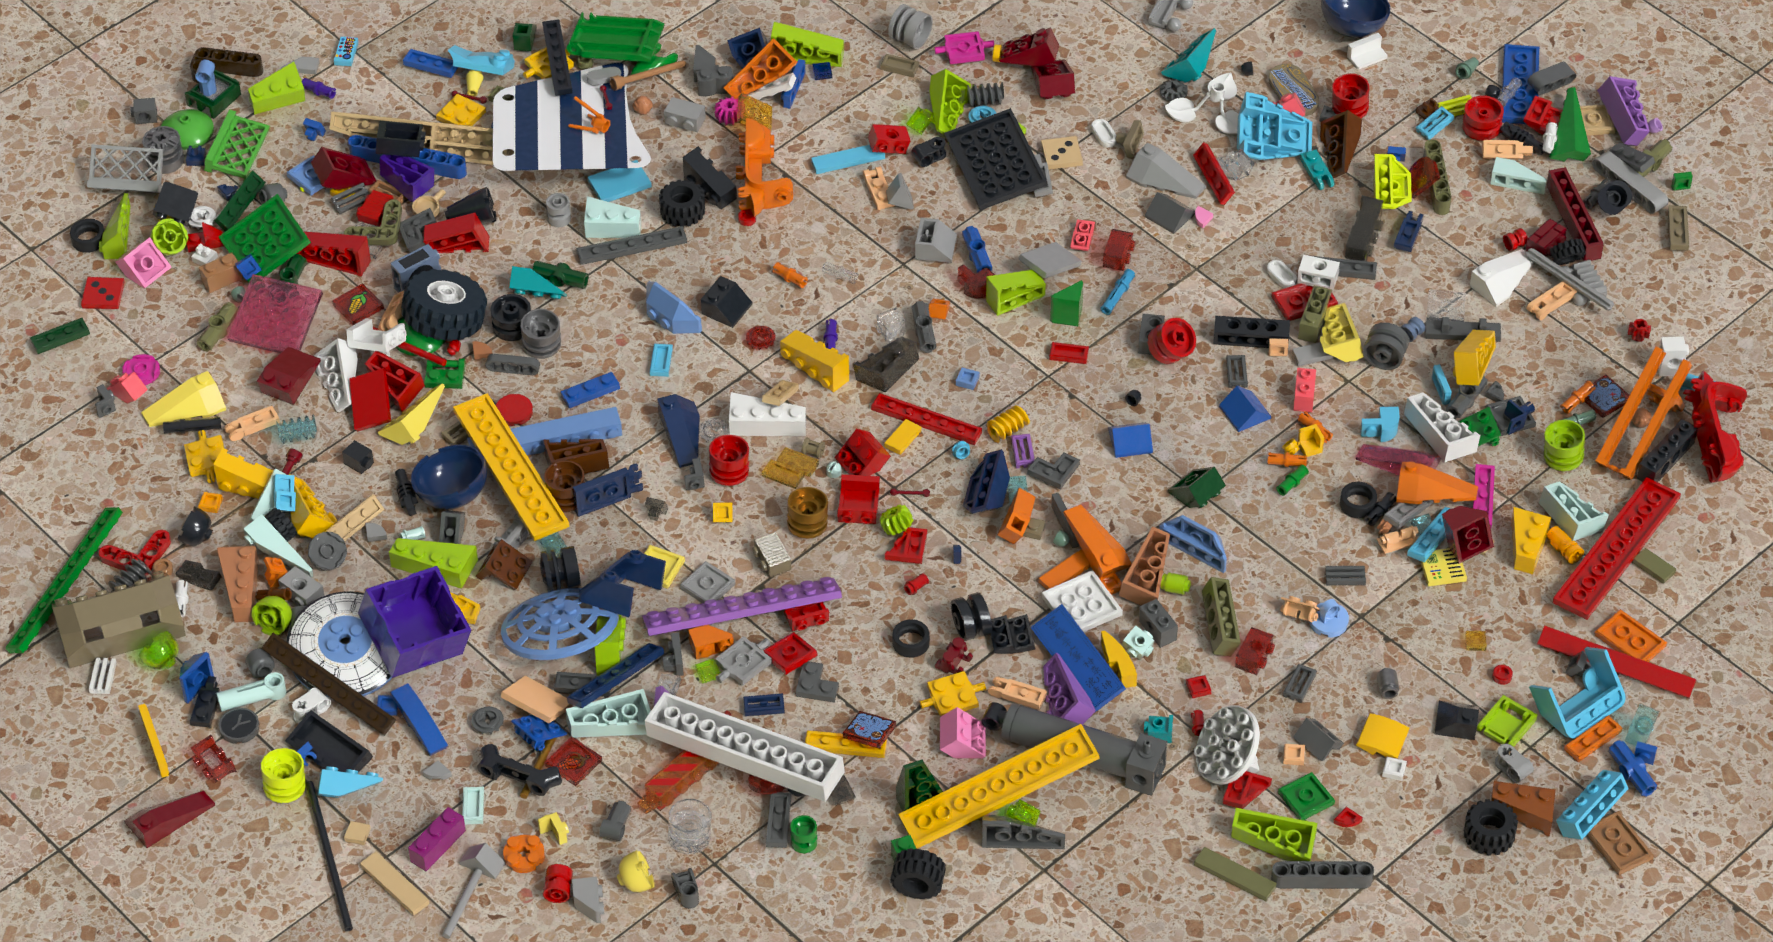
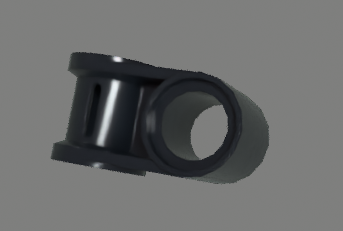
M933 137L926 142L917 144L912 148L911 155L921 167H927L932 163L943 160L946 157V150L944 149L945 139Z

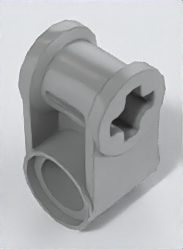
M1503 744L1498 748L1495 766L1504 772L1514 783L1521 782L1534 771L1531 761L1520 754L1513 746Z

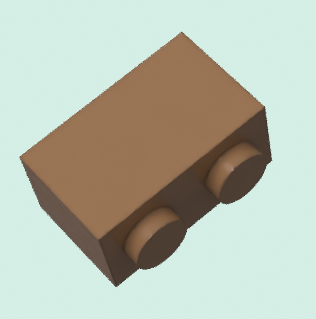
M229 253L199 267L201 281L209 293L243 279L241 272L235 265L238 260L233 253Z

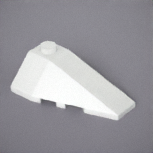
M1523 249L1487 261L1472 271L1470 287L1497 307L1510 298L1512 291L1519 285L1520 280L1529 271L1534 261L1526 256L1527 252Z

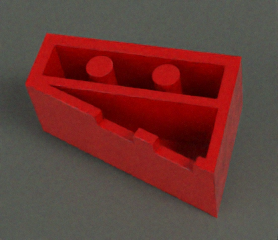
M471 213L425 225L423 242L425 245L429 244L433 250L436 249L438 253H454V250H465V253H471V250L489 252L490 236L476 213Z
M375 351L365 363L368 373L382 368L386 370L389 399L401 412L409 406L425 386L419 372L379 351Z

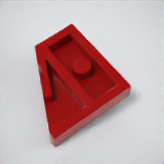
M908 527L903 532L902 537L894 542V547L890 551L885 552V560L922 564L928 529Z
M1246 771L1238 779L1228 784L1223 804L1240 809L1245 808L1271 786L1272 778Z

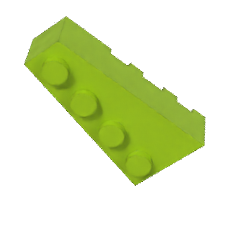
M778 22L773 23L771 40L774 38L796 61L801 59L805 60V64L842 67L844 56L843 39Z
M397 538L389 551L391 567L413 574L437 566L448 585L461 589L478 562L477 548L474 545Z
M1236 808L1231 837L1286 861H1311L1318 823Z

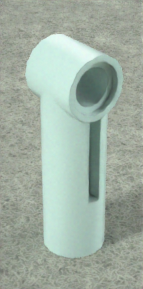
M274 672L268 674L263 680L216 693L221 712L269 698L271 700H280L286 695V686L283 675Z

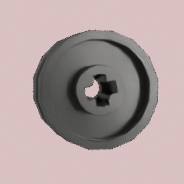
M1381 322L1375 324L1370 329L1362 353L1369 364L1382 370L1398 368L1409 346L1408 334L1402 328L1392 323Z

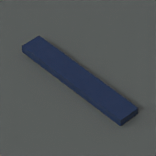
M651 643L646 644L567 697L568 704L584 708L662 656L664 648Z

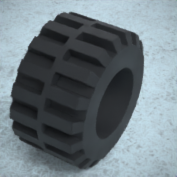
M681 179L676 182H669V185L666 184L659 194L662 219L675 227L677 225L683 227L687 225L689 227L692 226L691 224L698 223V220H701L703 215H705V195L699 184L696 185L694 181H681Z
M1485 799V802L1480 800L1477 802V805L1473 804L1467 811L1464 838H1466V843L1468 845L1471 844V848L1473 850L1477 849L1480 854L1484 852L1490 856L1492 853L1500 855L1501 851L1503 853L1508 851V848H1511L1515 841L1518 825L1517 815L1513 813L1511 807L1507 808V804L1504 802L1501 804L1498 803L1499 800L1495 799L1494 801ZM1483 825H1493L1498 829L1490 830L1483 827Z
M917 848L902 850L895 857L890 882L893 888L897 889L896 891L904 896L914 899H931L941 892L946 865L940 857L927 850Z

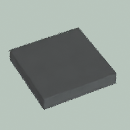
M1521 396L1486 405L1485 408L1490 407L1501 436L1508 435L1506 432L1511 421L1504 414L1507 402L1512 400L1518 406L1525 404ZM1531 413L1527 415L1524 428L1516 432L1536 427V421Z

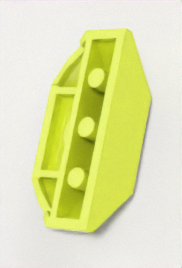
M1374 154L1373 191L1374 208L1396 209L1412 201L1411 173L1403 164L1396 160L1393 154Z

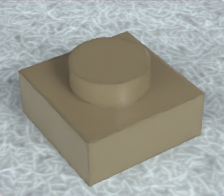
M1030 518L1023 536L1040 540L1046 521Z

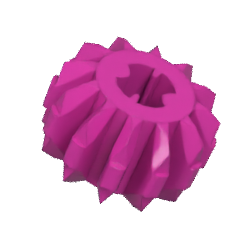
M725 96L724 100L719 99V102L715 103V117L719 120V123H725V125L730 123L734 125L735 122L740 123V120L744 117V105L740 102V99H734L733 96L731 98Z

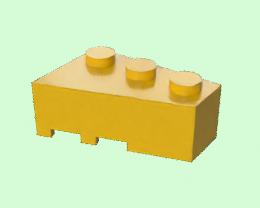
M1513 507L1511 526L1515 570L1529 574L1534 573L1547 538L1551 517Z

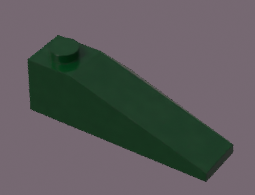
M923 759L903 765L896 785V800L902 811L943 792Z

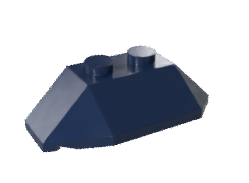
M1002 449L986 453L983 457L984 460L977 466L970 477L963 507L972 514L1003 507L1010 476Z

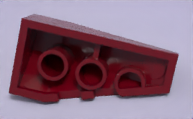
M203 790L142 809L125 819L124 823L142 844L149 848L214 807L215 802Z

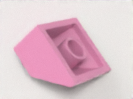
M151 238L135 246L115 261L124 275L142 288H146L171 268V265L156 248Z

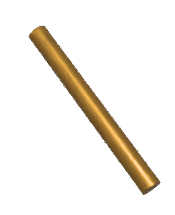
M557 738L546 741L545 748L541 751L534 768L542 769ZM526 783L520 793V797L523 799H527L530 793Z

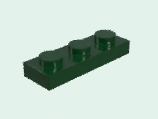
M79 318L32 336L30 340L37 354L90 335V331L83 318Z

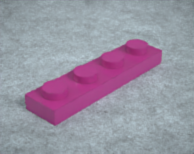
M1476 464L1474 485L1478 486L1476 500H1473V508L1484 510L1488 513L1490 528H1492L1495 466Z

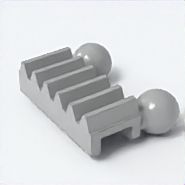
M1158 0L1149 16V25L1166 29L1167 26L1170 31H1178L1181 28V22L1178 18H1171V16L1176 11L1178 4L1183 9H1190L1193 6V0Z
M1591 260L1575 263L1571 268L1561 266L1605 297L1607 296V286H1604V281L1601 280L1600 275H1597V270H1594ZM1580 292L1575 293L1572 298L1573 303L1577 306L1585 305L1588 300L1589 302L1592 301Z

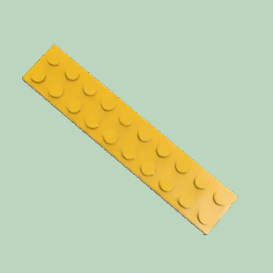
M486 393L454 406L453 411L476 449L485 458L486 465L532 539L536 541L568 528L569 521L489 394Z
M1079 724L898 815L908 835H911L918 849L1100 759V756L1082 724Z

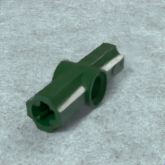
M295 254L292 256L286 267L280 271V279L271 295L272 301L282 306L287 304L292 292L298 288V280L307 263L306 258L302 255Z
M535 261L533 264V271L546 280H550L557 287H563L566 284L585 289L588 285V273L572 270L565 263L560 262L557 265Z

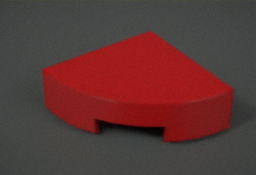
M1346 806L1334 819V824L1341 827H1353L1360 824L1363 817Z

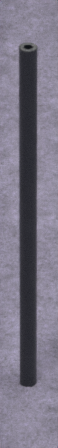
M308 781L306 782L307 792L344 929L348 932L353 930L351 918L314 782Z

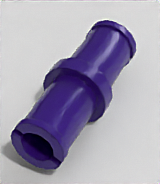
M308 78L302 80L304 89L313 92L315 95H323L330 99H333L336 95V89L324 85L323 82H315Z
M829 319V321H825L826 328L823 340L825 341L826 348L831 349L833 347L836 349V342L838 340V334L836 333L837 321Z

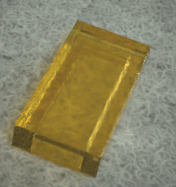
M785 447L777 458L776 464L811 477L819 465V460Z
M770 459L762 471V477L796 489L805 477V472Z

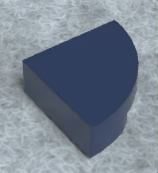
M226 184L217 186L219 193L228 201L238 186H226Z
M957 544L953 545L954 564H960L961 546Z

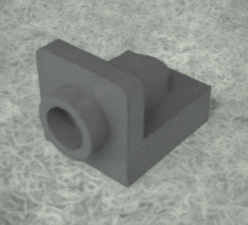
M700 458L692 459L693 467H690V475L684 476L686 490H696L705 487Z

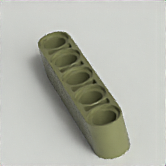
M1430 139L1425 142L1423 160L1433 209L1436 214L1446 215L1450 212L1452 196L1440 142Z

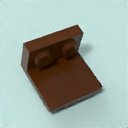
M501 539L491 548L476 577L482 581L486 576L490 577L493 575L511 589L516 590L532 564V560Z

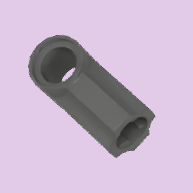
M620 800L614 802L608 818L604 819L601 824L600 837L621 841L625 832L626 821L631 812V806Z

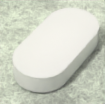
M1104 119L1094 120L1091 124V131L1099 144L1106 148L1113 147L1116 144V134L1110 124Z
M1273 260L1268 263L1267 273L1280 287L1288 288L1296 285L1297 276L1282 261Z

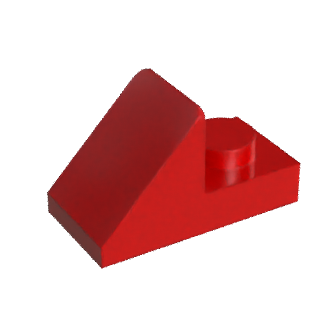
M202 222L203 232L188 234V253L195 252L199 244L210 249L225 247L219 238L223 232Z

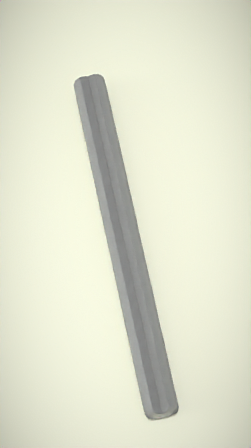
M1528 249L1526 256L1605 310L1610 311L1614 306L1613 301L1537 250Z

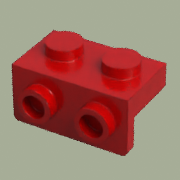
M823 602L784 609L792 632L796 630L802 631L807 627L822 625L829 621L830 612L828 608H825Z

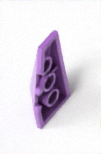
M1055 653L1043 666L1044 683L1048 687L1046 702L1049 703V710L1046 712L1084 724L1096 710L1091 699L1058 653Z

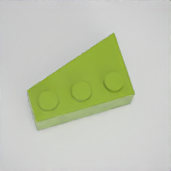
M294 61L248 88L249 101L254 115L306 101L305 90Z
M1033 270L987 276L986 302L998 316L1044 297L1046 283Z
M598 615L596 633L606 625L610 617ZM619 615L617 626L604 641L595 646L597 676L621 662L626 629V617H622V615Z

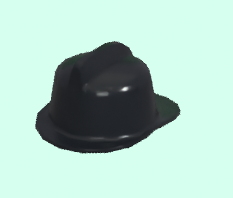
M1614 180L1598 193V205L1605 213L1616 215L1629 205L1632 200V191L1625 182Z

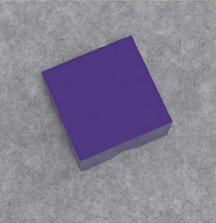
M437 566L413 573L400 580L389 581L367 588L358 611V615L392 678L463 654L471 633L468 622L459 606L454 602L449 587Z

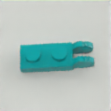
M1317 149L1300 153V160L1318 189H1324L1323 180L1326 181L1329 187H1334V179Z

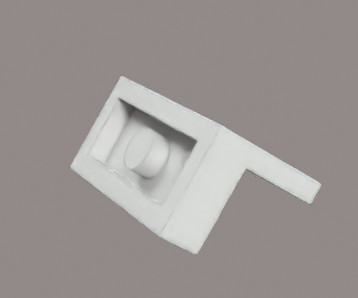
M1376 33L1348 44L1347 58L1357 69H1362L1387 59L1388 55L1381 48L1382 36Z

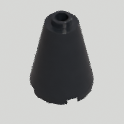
M487 187L481 188L448 206L447 211H445L446 220L476 213L481 223L496 222L497 214L493 208L494 202Z

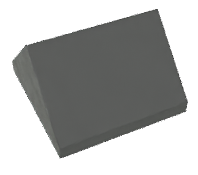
M1157 192L1145 214V218L1174 234L1195 215V210L1167 194Z

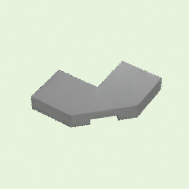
M302 56L294 60L298 73H317L320 64L319 58Z

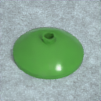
M194 109L176 111L169 115L161 124V126L172 127L178 131L183 150H187L189 146L197 148L198 145L205 144L214 132L212 119L206 113Z

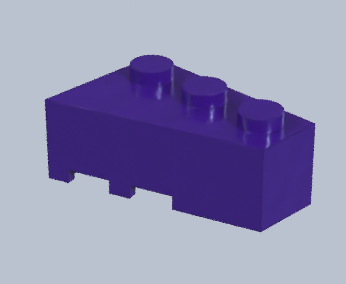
M383 154L380 157V175L412 203L434 186V168L407 156Z

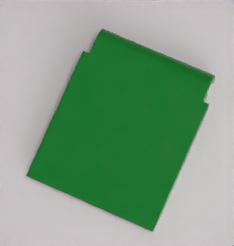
M582 12L566 49L569 54L579 55L582 58L651 62L665 23L647 18L600 15L595 17L591 12L589 15L590 19L587 20Z

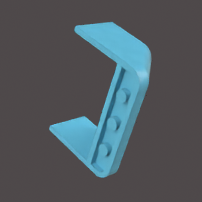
M1591 647L1584 649L1591 665L1583 673L1582 680L1585 689L1560 706L1552 688L1537 685L1529 686L1541 716L1567 738L1578 737L1625 703L1626 695L1607 649Z

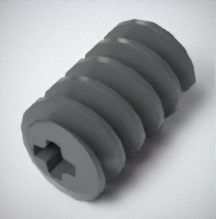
M1001 82L1000 87H998L997 83H994L993 87H991L990 83H987L986 88H984L983 84H980L978 89L976 84H973L971 89L967 85V97L971 107H973L974 101L977 102L978 106H980L981 101L987 106L989 100L992 105L995 104V100H998L999 105H1001L1004 99L1003 82Z
M131 559L132 566L129 564L125 565L127 572L120 570L121 577L115 575V582L109 581L108 584L113 591L115 590L114 587L126 584L129 587L140 578L147 580L145 573L151 575L152 571L140 559Z

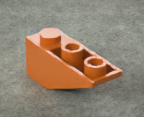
M1020 487L1018 488L997 534L998 536L1012 544H1015L1023 537L1036 497Z

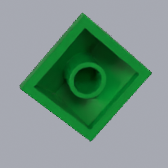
M1082 280L1051 295L1050 321L1052 323L1079 326L1083 308Z

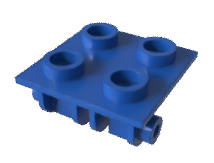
M534 715L511 721L515 725V733L521 736L528 744H531L536 751H542L545 748V740L567 735V732L554 721L547 723Z

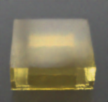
M1466 631V651H1486V631Z

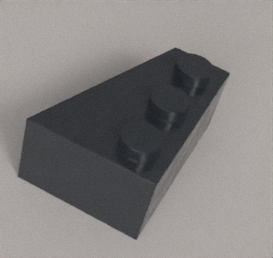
M698 146L682 157L684 180L694 181L696 185L699 184L704 191L705 198L712 205L722 210L737 199L736 185L722 170L718 172L712 166L713 161L710 158L707 160L700 153L702 149Z

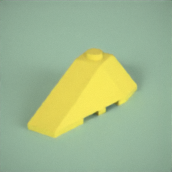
M206 371L188 379L141 413L149 427L163 425V422H172L179 419L191 420L192 417L198 416L208 418L225 411L226 406L214 379Z

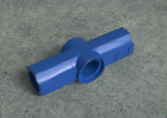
M968 226L962 231V236L969 251V259L973 262L977 274L981 276L988 275L993 268L985 249V242L981 239L977 228Z
M1618 740L1609 747L1608 752L1619 765L1620 773H1622L1624 779L1630 780L1642 796L1647 797L1657 789V784L1646 771L1643 759L1639 756L1635 757L1624 741Z

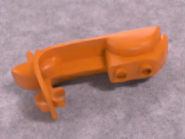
M746 118V131L739 133V141L745 143L739 146V154L745 155V167L741 165L736 166V172H738L736 173V179L742 180L745 178V186L738 188V197H746V199L738 201V208L740 210L751 209L755 217L763 209H771L789 204L793 200V184L789 178L762 181V164H771V158H774V147H771V145H775L774 135H771V130L756 120Z

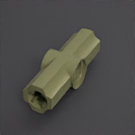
M1666 139L1659 140L1650 150L1645 149L1643 153L1652 156L1655 163L1643 173L1636 172L1645 177L1651 170L1656 171L1660 167L1662 160L1672 152L1673 147Z
M228 302L224 304L217 315L209 318L208 327L197 340V346L203 351L208 352L212 350L218 340L227 335V328L239 314V309L233 303Z

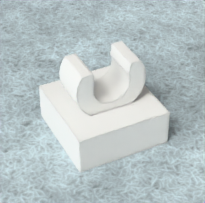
M202 244L198 245L195 249L196 252L191 256L192 262L201 266L214 261L218 257L216 251Z

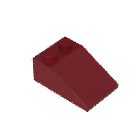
M1065 59L1055 60L1042 66H1031L1037 92L1043 99H1052L1053 96L1058 95L1069 97L1071 94H1076L1074 72Z
M321 147L311 161L320 184L325 188L344 189L364 183L365 186L373 185L376 182L364 158Z
M287 347L264 368L259 376L257 383L261 393L294 405L321 362V359Z

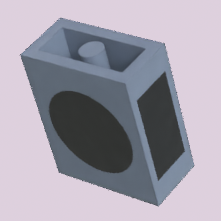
M427 244L391 262L394 289L398 293L404 291L406 283L414 275H418L422 271H430L431 269L442 270L439 265L440 255L436 249L433 250Z

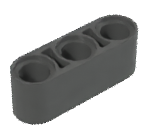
M1560 62L1533 73L1527 82L1538 95H1543L1570 84L1577 75L1566 62Z

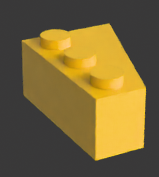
M222 448L213 464L218 489L259 499L273 470L258 463L252 465L244 461V457L240 455L238 458L227 453V449Z

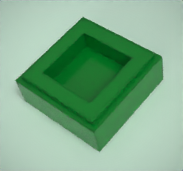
M1692 172L1674 173L1671 184L1672 190L1690 189L1693 178Z

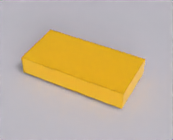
M905 419L887 439L884 447L901 455L922 431L921 426Z

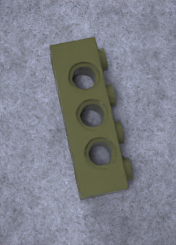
M1211 577L1202 589V596L1212 651L1216 655L1231 657L1241 644L1230 583L1229 579Z

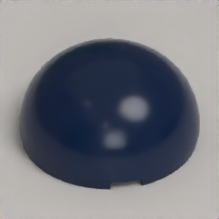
M1321 0V9L1326 22L1335 31L1349 37H1365L1377 32L1387 22L1391 10L1388 0Z
M450 445L439 448V452L429 457L426 455L414 467L411 474V483L417 496L427 505L444 510L456 509L469 504L480 494L487 478L485 458L478 449L468 445Z

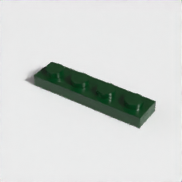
M252 170L213 221L226 232L234 226L266 182Z

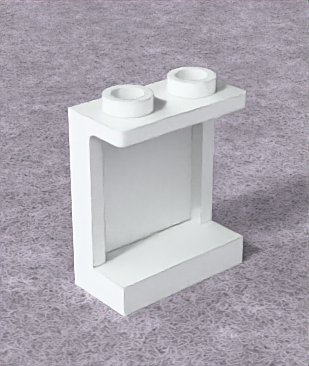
M365 318L346 329L347 345L349 348L388 352L406 341V330L403 323L396 325L388 331L373 330L372 319Z

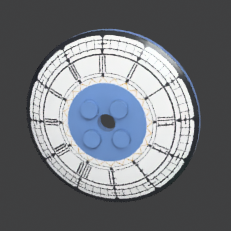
M343 591L320 597L307 605L296 616L289 629L286 642L361 695L366 696L379 690L392 677L358 615L364 593ZM344 637L351 639L347 644L340 643V640ZM293 672L295 677L309 690L316 688Z

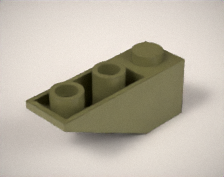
M1314 285L1300 321L1298 339L1313 343L1317 342L1332 289Z

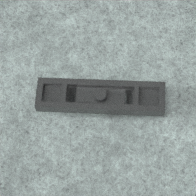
M1442 317L1441 321L1426 320L1425 323L1426 339L1464 340L1472 330L1495 331L1496 342H1501V323H1487L1486 318H1479V322L1449 321V317Z

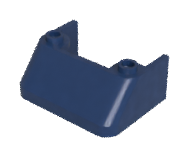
M631 550L580 589L579 600L629 618L634 588L621 584V582L627 579L661 590L666 561L643 554L639 550Z

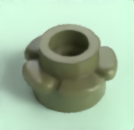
M579 56L576 62L577 66L582 70L592 68L594 63L592 58H582V56Z

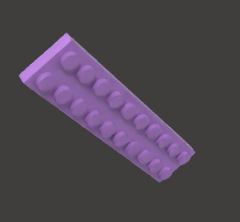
M823 577L819 581H803L798 585L787 584L778 589L767 588L762 590V592H747L743 596L738 597L727 596L722 600L716 601L712 599L702 604L691 603L682 608L670 607L662 612L650 611L646 615H642V619L648 635L652 636L842 598V593L834 578Z

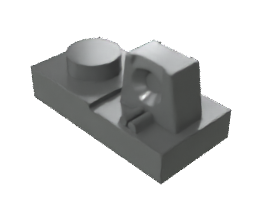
M679 632L671 633L672 641H668L669 653H673V655L663 657L664 671H676L677 676H684Z

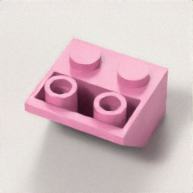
M956 707L940 717V750L953 758L983 759L986 757V727L983 726L981 721Z

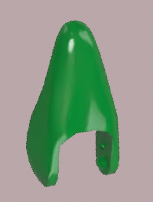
M658 43L651 62L638 61L631 75L677 62L678 54L672 53L667 57L656 56L662 46Z

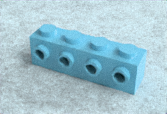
M1602 770L1587 785L1584 791L1575 798L1572 804L1563 811L1556 820L1563 837L1582 840L1629 789L1622 773Z

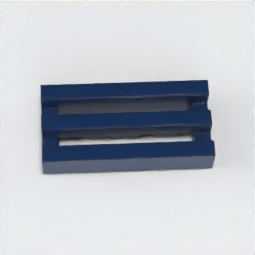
M783 693L743 696L745 717L785 714Z

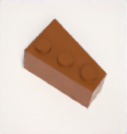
M1494 781L1491 801L1495 799L1499 800L1498 803H1506V807H1511L1513 813H1516V820L1526 824L1527 828H1536L1543 831L1544 835L1550 837L1556 789Z

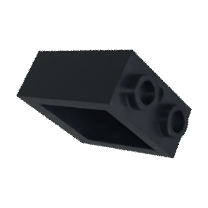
M380 120L376 141V154L419 157L420 151H424L426 131H422L423 124Z

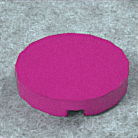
M147 354L133 356V359L125 361L122 367L123 374L125 372L127 374L135 372L144 385L153 383L160 374L159 362L153 356Z

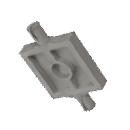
M742 637L716 657L715 663L724 670L716 676L718 682L722 683L726 678L732 677L741 685H744L769 666L772 660L763 651L771 644L769 639L764 638V640L756 644L749 641L746 637Z

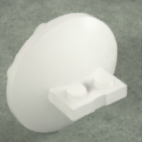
M1238 705L1222 707L1211 718L1205 720L1197 746L1194 749V755L1196 756L1198 771L1207 781L1224 785L1235 781L1246 771L1251 773L1259 771L1256 752L1259 745L1260 732L1257 719L1251 711Z

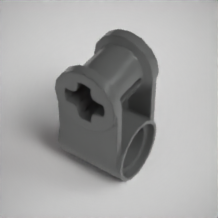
M692 868L677 874L671 873L672 883L682 906L688 909L695 908L699 904V893Z

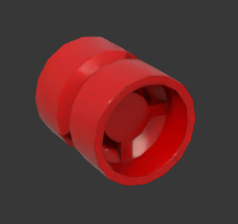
M563 864L548 866L543 897L553 903L568 901L571 892L573 870Z

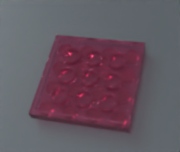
M253 274L227 338L230 342L282 353L287 347L301 351L323 292L320 289Z

